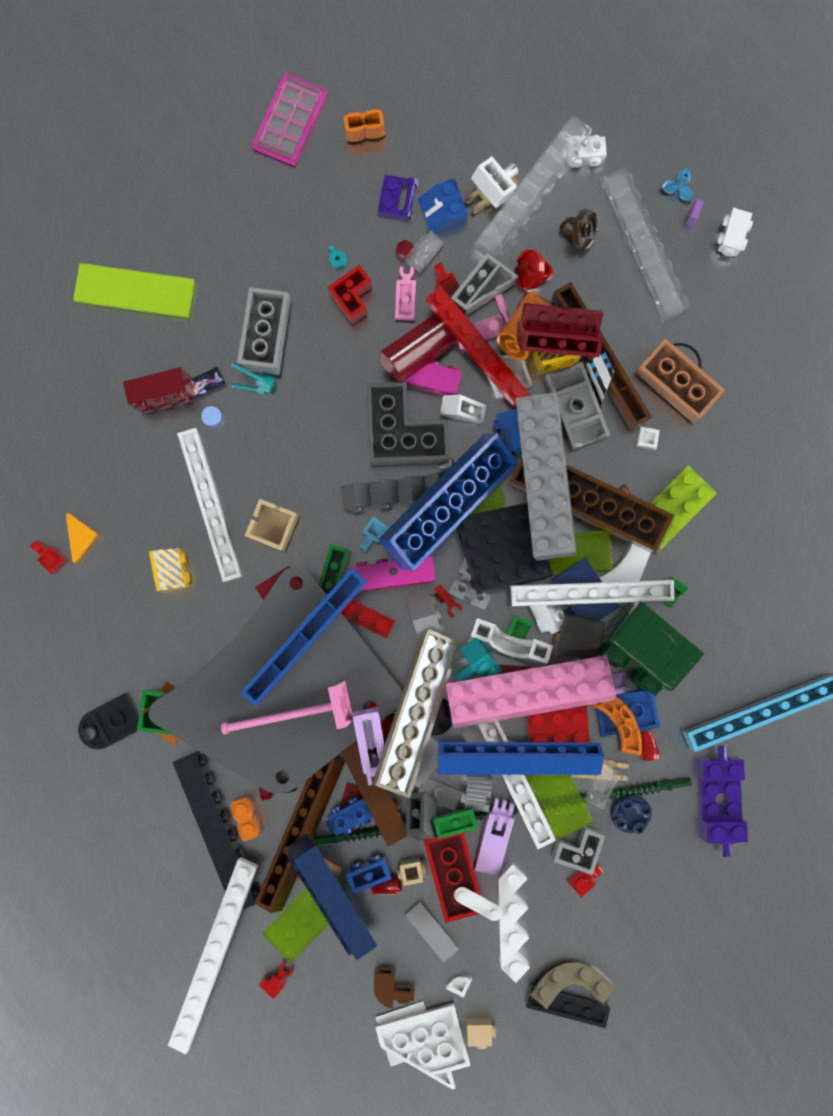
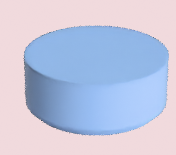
M209 406L202 411L201 418L207 426L215 427L220 424L222 414L216 407Z

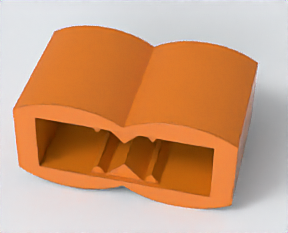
M368 110L363 114L354 112L344 116L348 141L357 142L365 138L376 139L385 135L381 110Z
M249 794L231 802V812L234 819L238 822V833L243 841L256 838L262 832L261 821L255 814V803Z

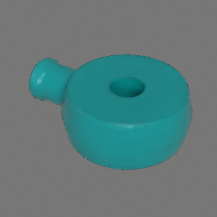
M333 245L329 246L328 250L331 253L329 255L330 265L336 269L344 267L347 262L345 253L341 250H335Z

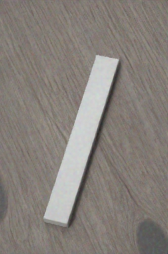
M195 427L179 432L177 435L222 581L227 582L242 577L198 430Z
M674 580L511 586V606L674 601Z

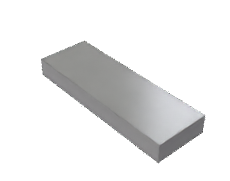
M421 900L405 913L408 920L443 963L459 950V947Z

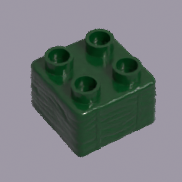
M642 601L627 603L599 637V642L603 646L597 652L600 656L606 655L609 664L615 668L619 666L624 669L628 665L634 670L628 679L644 693L648 694L650 692L654 696H657L661 690L672 692L704 655L700 649Z

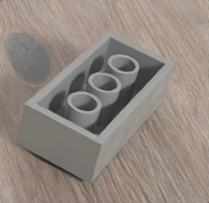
M249 287L237 359L238 365L252 372L279 375L291 303L288 292Z

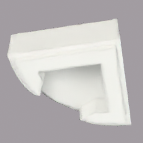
M468 975L455 976L448 981L445 989L464 998L472 977Z

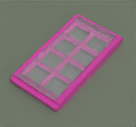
M285 72L253 141L252 149L294 166L328 90Z

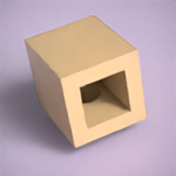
M491 1018L466 1019L467 1047L475 1046L477 1049H486L488 1046H492V1039H496L495 1025L491 1024Z

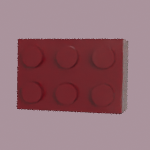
M181 367L123 381L127 403L142 414L151 413L153 409L159 407L167 409L175 403H190L191 398H195L191 375Z

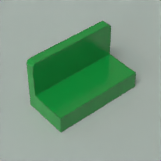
M473 807L433 817L438 839L478 829Z

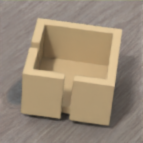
M259 499L253 516L258 518L259 521L256 522L251 519L245 536L285 552L299 515Z

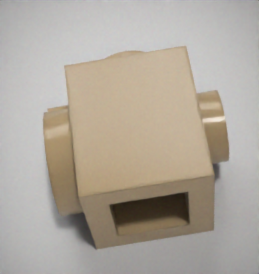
M420 857L400 861V867H397V874L399 880L402 879L403 886L424 882V878L428 877L425 860H420Z

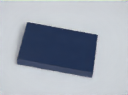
M585 557L552 579L554 584L602 582ZM617 603L569 604L586 629L620 607Z

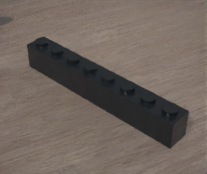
M197 751L172 763L223 889L226 892L238 859L240 857L245 859L242 848H238L236 844L237 836L234 829H230L228 824V813L221 807V796L218 791L215 792L212 785L214 784V779L210 772L207 773L205 757ZM252 883L242 910L255 905L259 894L257 885Z

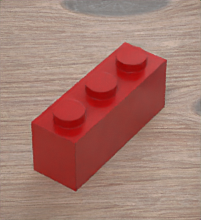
M354 600L341 612L347 620L386 639L395 623V620Z

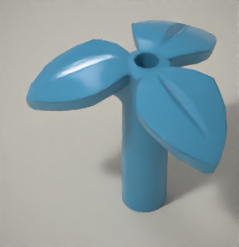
M686 167L677 174V184L673 181H666L662 184V189L668 194H674L678 190L680 199L692 200V190L684 187L690 181V168Z

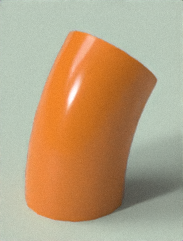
M528 291L514 314L497 335V343L501 350L509 357L520 361L525 360L532 352L521 350L517 342L518 320H521L523 304L554 306L542 296Z

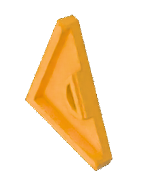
M67 513L66 519L72 562L77 564L99 534L70 513Z

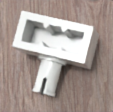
M490 157L477 167L471 179L492 205L497 208L510 199L517 188L511 178L518 174V169L515 167L511 170L515 166L513 163L502 169L496 160Z

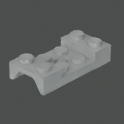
M583 362L564 371L545 375L544 381L549 393L556 392L561 422L571 451L610 436ZM580 401L583 408L579 411L574 410L572 402Z

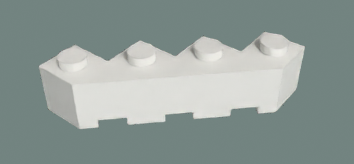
M510 860L500 871L499 876H497L498 906L502 910V916L498 920L499 962L501 969L516 983L530 968L528 961L518 952L520 947L529 939L527 931L516 922L528 909L526 902L516 893L527 880V877Z

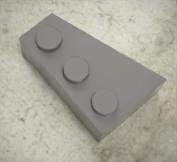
M486 253L451 299L467 316L515 285L518 276L489 253Z

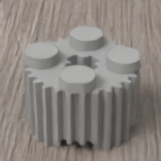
M464 775L463 786L466 787V791L462 790L461 806L464 809L473 807L475 811L489 812V805H486V802H489L491 796L492 781L488 780V778H492V775Z

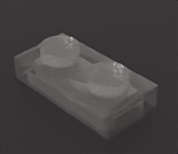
M427 230L404 261L410 267H413L416 273L420 274L443 243L431 230Z
M603 764L601 775H595L584 800L603 810L621 773Z

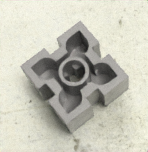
M464 559L458 572L462 574L460 581L454 580L449 595L460 600L467 597L471 599L470 605L484 611L491 595L487 594L488 592L476 595L475 589H472L471 584H469L472 579L466 559Z

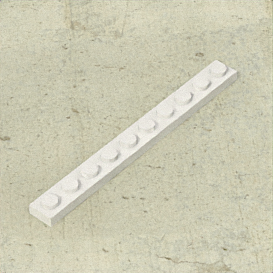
M465 657L454 662L451 672L456 682L459 681L454 674L468 665ZM474 674L467 680L476 679V674ZM498 721L477 725L485 742H508ZM502 775L536 848L540 849L556 841L525 775Z
M241 857L234 868L168 1046L184 1054H187L259 867V865Z

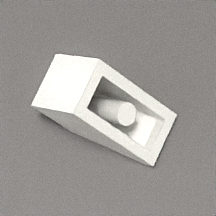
M446 395L442 399L440 415L453 420L483 424L486 405L462 395Z

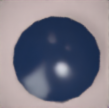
M630 795L623 797L613 808L612 817L614 824L625 833L641 834L651 821L652 807L646 799L640 796Z

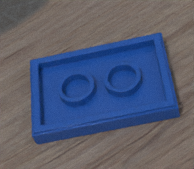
M642 690L616 694V697L634 715L640 731L660 728L654 695L650 692L646 694ZM595 708L600 737L619 735L610 717Z

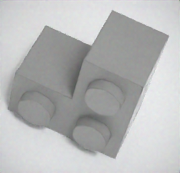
M428 588L405 594L419 642L426 628L439 634L445 633L442 621L438 622L441 619L439 609L434 608L437 606L434 594L430 595Z
M582 825L577 844L557 838L551 858L556 863L593 875L605 835L601 831Z

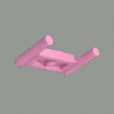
M502 294L495 297L501 315L499 314L473 323L474 327L486 341L497 338V335L510 319ZM458 341V345H459V347H460V350H464L465 348H464V347L462 346V344Z

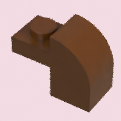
M375 968L374 994L383 1006L393 1009L394 1000L401 1004H408L410 1001L414 1002V987L394 986L395 969Z

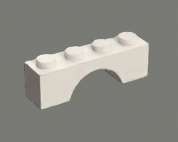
M478 618L473 625L468 640L470 642L476 637L488 651L535 668L547 665L553 645L536 639L525 640L512 637L499 630L495 624Z

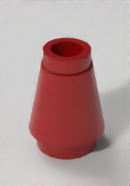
M653 732L641 733L642 755L640 757L643 758V762L659 760L660 752Z
M393 874L390 880L372 886V894L397 895V893L402 892L401 879L399 880L398 876Z

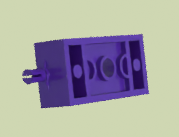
M717 745L718 758H698L701 839L706 843L722 844L723 857H732L731 844L748 842L747 821L742 816L741 780H745V767L743 759L726 757V745ZM719 793L725 795V801L722 804H717L716 796Z

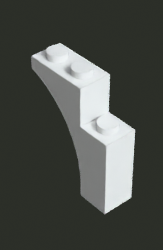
M630 543L619 563L599 578L602 582L640 581L650 552Z

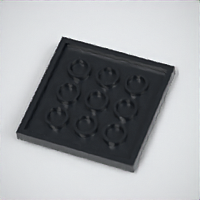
M528 503L470 514L456 527L476 595L508 588L512 585L539 581L553 576L548 559L536 561L534 558Z

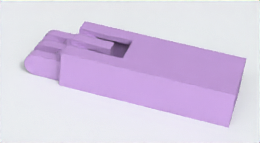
M377 707L352 712L363 773L367 775L368 786L372 785L371 777L375 776L385 746ZM373 748H377L379 760L377 761L375 753H370L372 760L370 762L367 749L373 750Z
M494 798L492 808L487 813L474 861V871L496 876L500 874L513 827L514 817L512 813L515 802L510 801L507 809V800H502L500 807H498V798ZM494 821L498 822L495 828L500 831L499 835L497 833L491 834Z

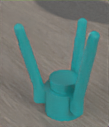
M233 362L230 363L236 369L257 379L255 385L258 386L257 388L231 383L232 387L259 392L263 395L265 392H271L276 380L272 378L273 375L267 373L257 375Z

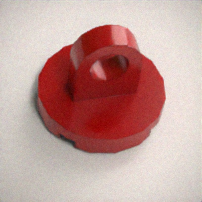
M526 249L517 258L518 267H515V274L518 276L517 283L521 288L533 290L539 286L541 281H546L553 274L551 265L544 261L541 253L537 250Z

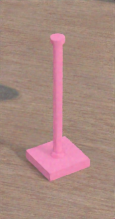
M337 682L328 687L330 703L232 723L222 722V733L225 735L229 734L230 731L333 711L336 728H345L353 722L346 682Z

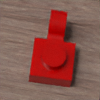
M441 262L434 265V271L439 278L435 280L437 288L441 286L449 296L454 295L460 286L453 272L447 274Z
M36 540L30 545L40 555L37 561L50 574H53L67 561L53 546L47 549L40 541L37 542Z
M441 584L434 589L436 592L434 594L435 598L441 604L445 602L448 605L447 612L450 617L453 618L455 616L451 612L453 607H457L460 611L462 610V606L454 601Z
M597 863L593 875L578 870L567 881L582 898L596 886L593 879L599 877L603 870Z

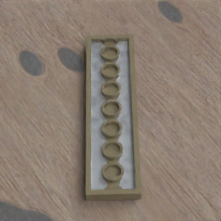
M428 628L423 631L372 785L410 798L446 689V684L460 646L459 642Z

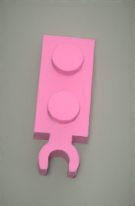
M401 266L399 274L402 280L396 281L395 320L414 321L416 280H411L414 276V268H410L409 274H404L403 267Z

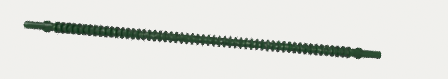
M690 778L673 781L669 779L660 783L655 781V784L649 782V785L644 783L643 786L641 784H638V786L633 784L632 787L627 785L624 788L621 786V789L615 787V790L610 788L609 791L604 789L603 792L598 790L597 793L595 791H592L591 794L587 792L585 795L581 793L580 796L578 794H575V796L570 794L569 797L564 795L561 798L558 796V799L552 797V800L547 798L546 801L541 799L538 804L544 812L545 809L549 811L551 808L556 810L557 807L562 809V806L568 808V805L573 807L574 804L579 806L580 803L585 805L586 802L591 804L592 801L597 803L598 800L600 802L603 800L607 802L608 799L613 801L614 798H617L619 800L620 797L623 798L630 795L637 796L639 794L642 796L643 793L648 795L649 792L654 794L655 791L657 793H660L662 790L672 791L675 788L692 786ZM514 805L512 814L516 816L519 811L517 806ZM474 811L477 820L480 822L482 819L486 820L488 812ZM375 825L374 828H371V826L368 829L363 827V830L357 828V831H354L352 829V832L344 836L341 834L336 836L333 833L332 835L314 837V844H337L343 841L349 843L350 840L355 842V839L360 841L361 838L365 840L367 837L372 839L373 836L378 838V835L382 836V834Z

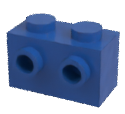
M379 854L369 857L368 862L363 864L360 861L349 866L350 869H347L346 877L353 894L390 880L392 877L385 855L380 857Z

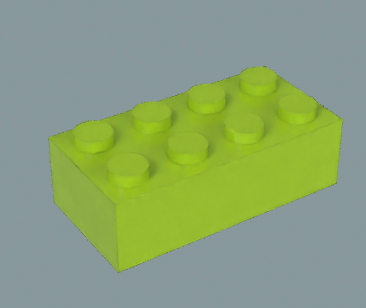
M689 465L683 468L649 502L675 515V519L659 550L717 494Z

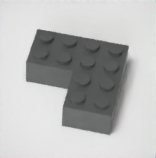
M407 382L367 383L369 461L371 466L449 463L448 420L408 421Z

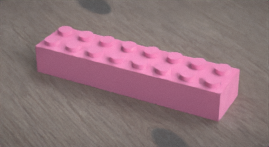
M606 655L446 684L454 729L613 701L616 697L609 661Z

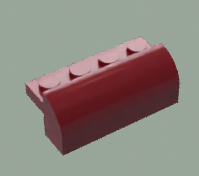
M524 303L521 320H518L517 324L518 345L524 351L599 357L604 339L599 333L604 313L600 310Z

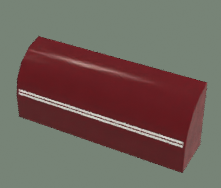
M435 313L381 350L379 363L398 382L402 383L456 345L458 340Z

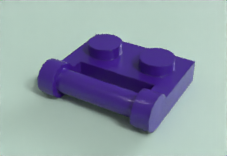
M385 174L378 214L411 219L415 188L418 187L419 181L415 178H402ZM402 187H408L404 209L400 210L398 208Z

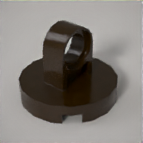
M583 209L576 217L566 218L560 225V231L565 237L572 238L573 245L577 249L587 250L594 243L595 239H592L593 232L598 230L597 214L592 212V210ZM566 223L572 225V231L566 227Z

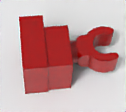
M286 960L281 963L277 973L274 972L270 977L265 975L260 980L259 986L272 999L284 988L286 982L283 978L293 973L294 968H291L290 971H284L283 967L286 965Z

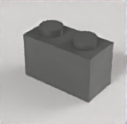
M425 791L412 793L410 798H407L406 835L418 841L436 838L433 817L436 816L437 798Z

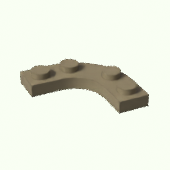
M565 963L549 970L535 986L530 996L547 1009L564 987L578 985L601 1004H604L615 986L590 966L581 963Z

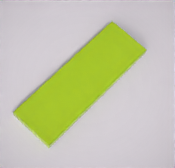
M79 263L73 301L75 303L189 319L195 280Z

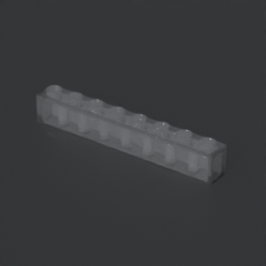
M575 115L570 117L474 243L476 249L484 255L489 253L495 259L502 257L508 242L512 243L518 235L516 233L518 229L525 227L530 220L528 216L533 210L536 212L539 209L544 195L548 196L555 187L553 184L557 178L560 180L565 175L567 165L570 162L572 164L579 156L578 151L582 146L586 147L592 139L590 136L592 129Z
M625 167L605 175L601 185L660 317L665 322L684 314L689 308V301L686 295L682 294L680 289L681 283L677 277L675 278L672 263L670 260H667L664 254V245L661 242L659 243L656 227L651 225L649 212L642 205L641 194L633 185V176L631 173H628Z

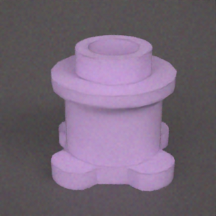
M625 672L612 674L616 694L625 693L624 689L628 688L625 686L623 677L626 675Z

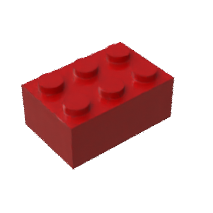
M587 706L525 716L527 742L590 743Z

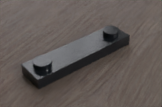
M530 985L526 1008L606 1028L610 1012L609 1005L558 993L550 1006L545 1009L530 996V993L535 988V986Z

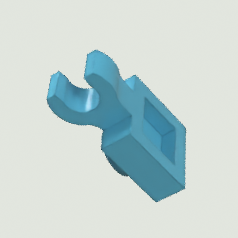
M372 517L362 531L366 538L359 546V549L366 553L373 541L379 544L378 539L389 529V526Z

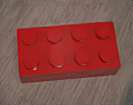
M460 833L438 839V836H436L434 839L424 840L445 923L479 914L457 902L454 897V893L459 887H465L481 896L465 834Z

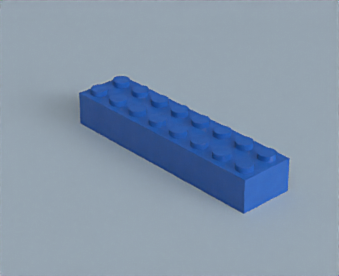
M498 433L483 434L378 539L401 570L414 571L519 464Z

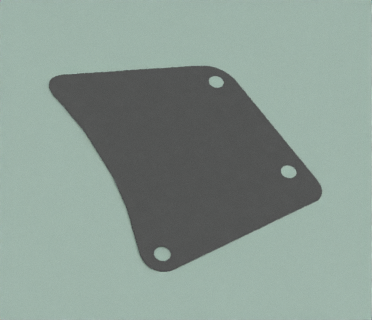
M294 566L281 573L256 613L227 646L196 674L157 699L150 706L149 718L155 725L258 787L271 793H284L297 788L357 740L354 721L345 728L337 729L333 711L230 731L229 734L225 735L221 730L222 722L232 723L330 703L328 687L341 681L346 682L352 712L363 710L365 702L373 701L377 706L380 721H382L398 707L402 696V689L343 614L340 613L259 705L255 707L240 693L327 596L308 570ZM297 576L302 579L303 586L301 589L293 590L290 587L289 582L293 577ZM280 770L286 771L289 775V780L285 784H280L276 781V773Z

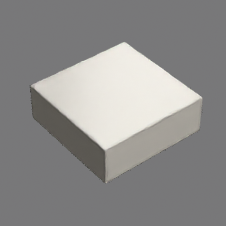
M640 426L636 447L656 450L660 430Z

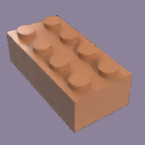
M666 338L635 372L693 424L700 420L725 391L724 388Z

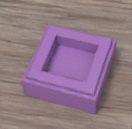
M697 199L694 202L686 222L687 225L694 226L704 201Z

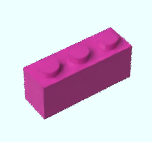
M432 361L403 382H407L408 387L445 396L457 395L462 371H459V368L455 366L442 367L438 362Z

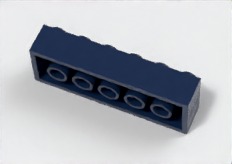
M305 834L286 847L290 853L287 855L288 860L349 956L353 954L355 959L359 960L377 947L373 937L308 834Z

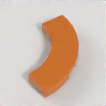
M615 697L613 701L587 705L601 710L613 721L620 736V752L642 755L640 729L630 709L619 698Z

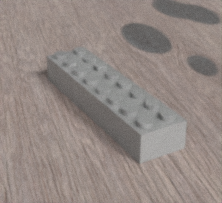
M554 392L516 398L534 558L537 561L576 556V542L557 394Z

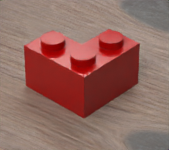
M359 264L329 285L328 291L351 325L367 315V308L359 296L371 289L372 283Z

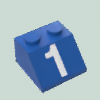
M455 178L434 185L418 198L431 235L467 222L468 213Z

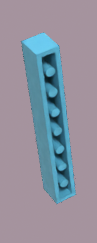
M828 673L683 730L682 732L689 749L697 752L832 699L833 673Z

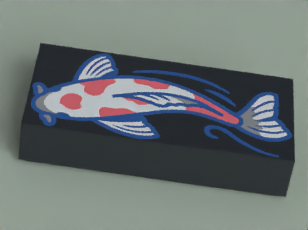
M218 367L191 379L195 398H191V402L226 386Z

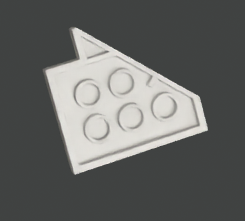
M454 1002L375 1025L382 1049L452 1090L455 1089V1083L451 1071L470 1066Z

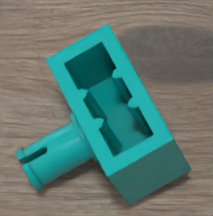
M475 637L460 648L468 661V665L454 675L458 681H465L474 674L487 677L497 675L502 670L490 652Z

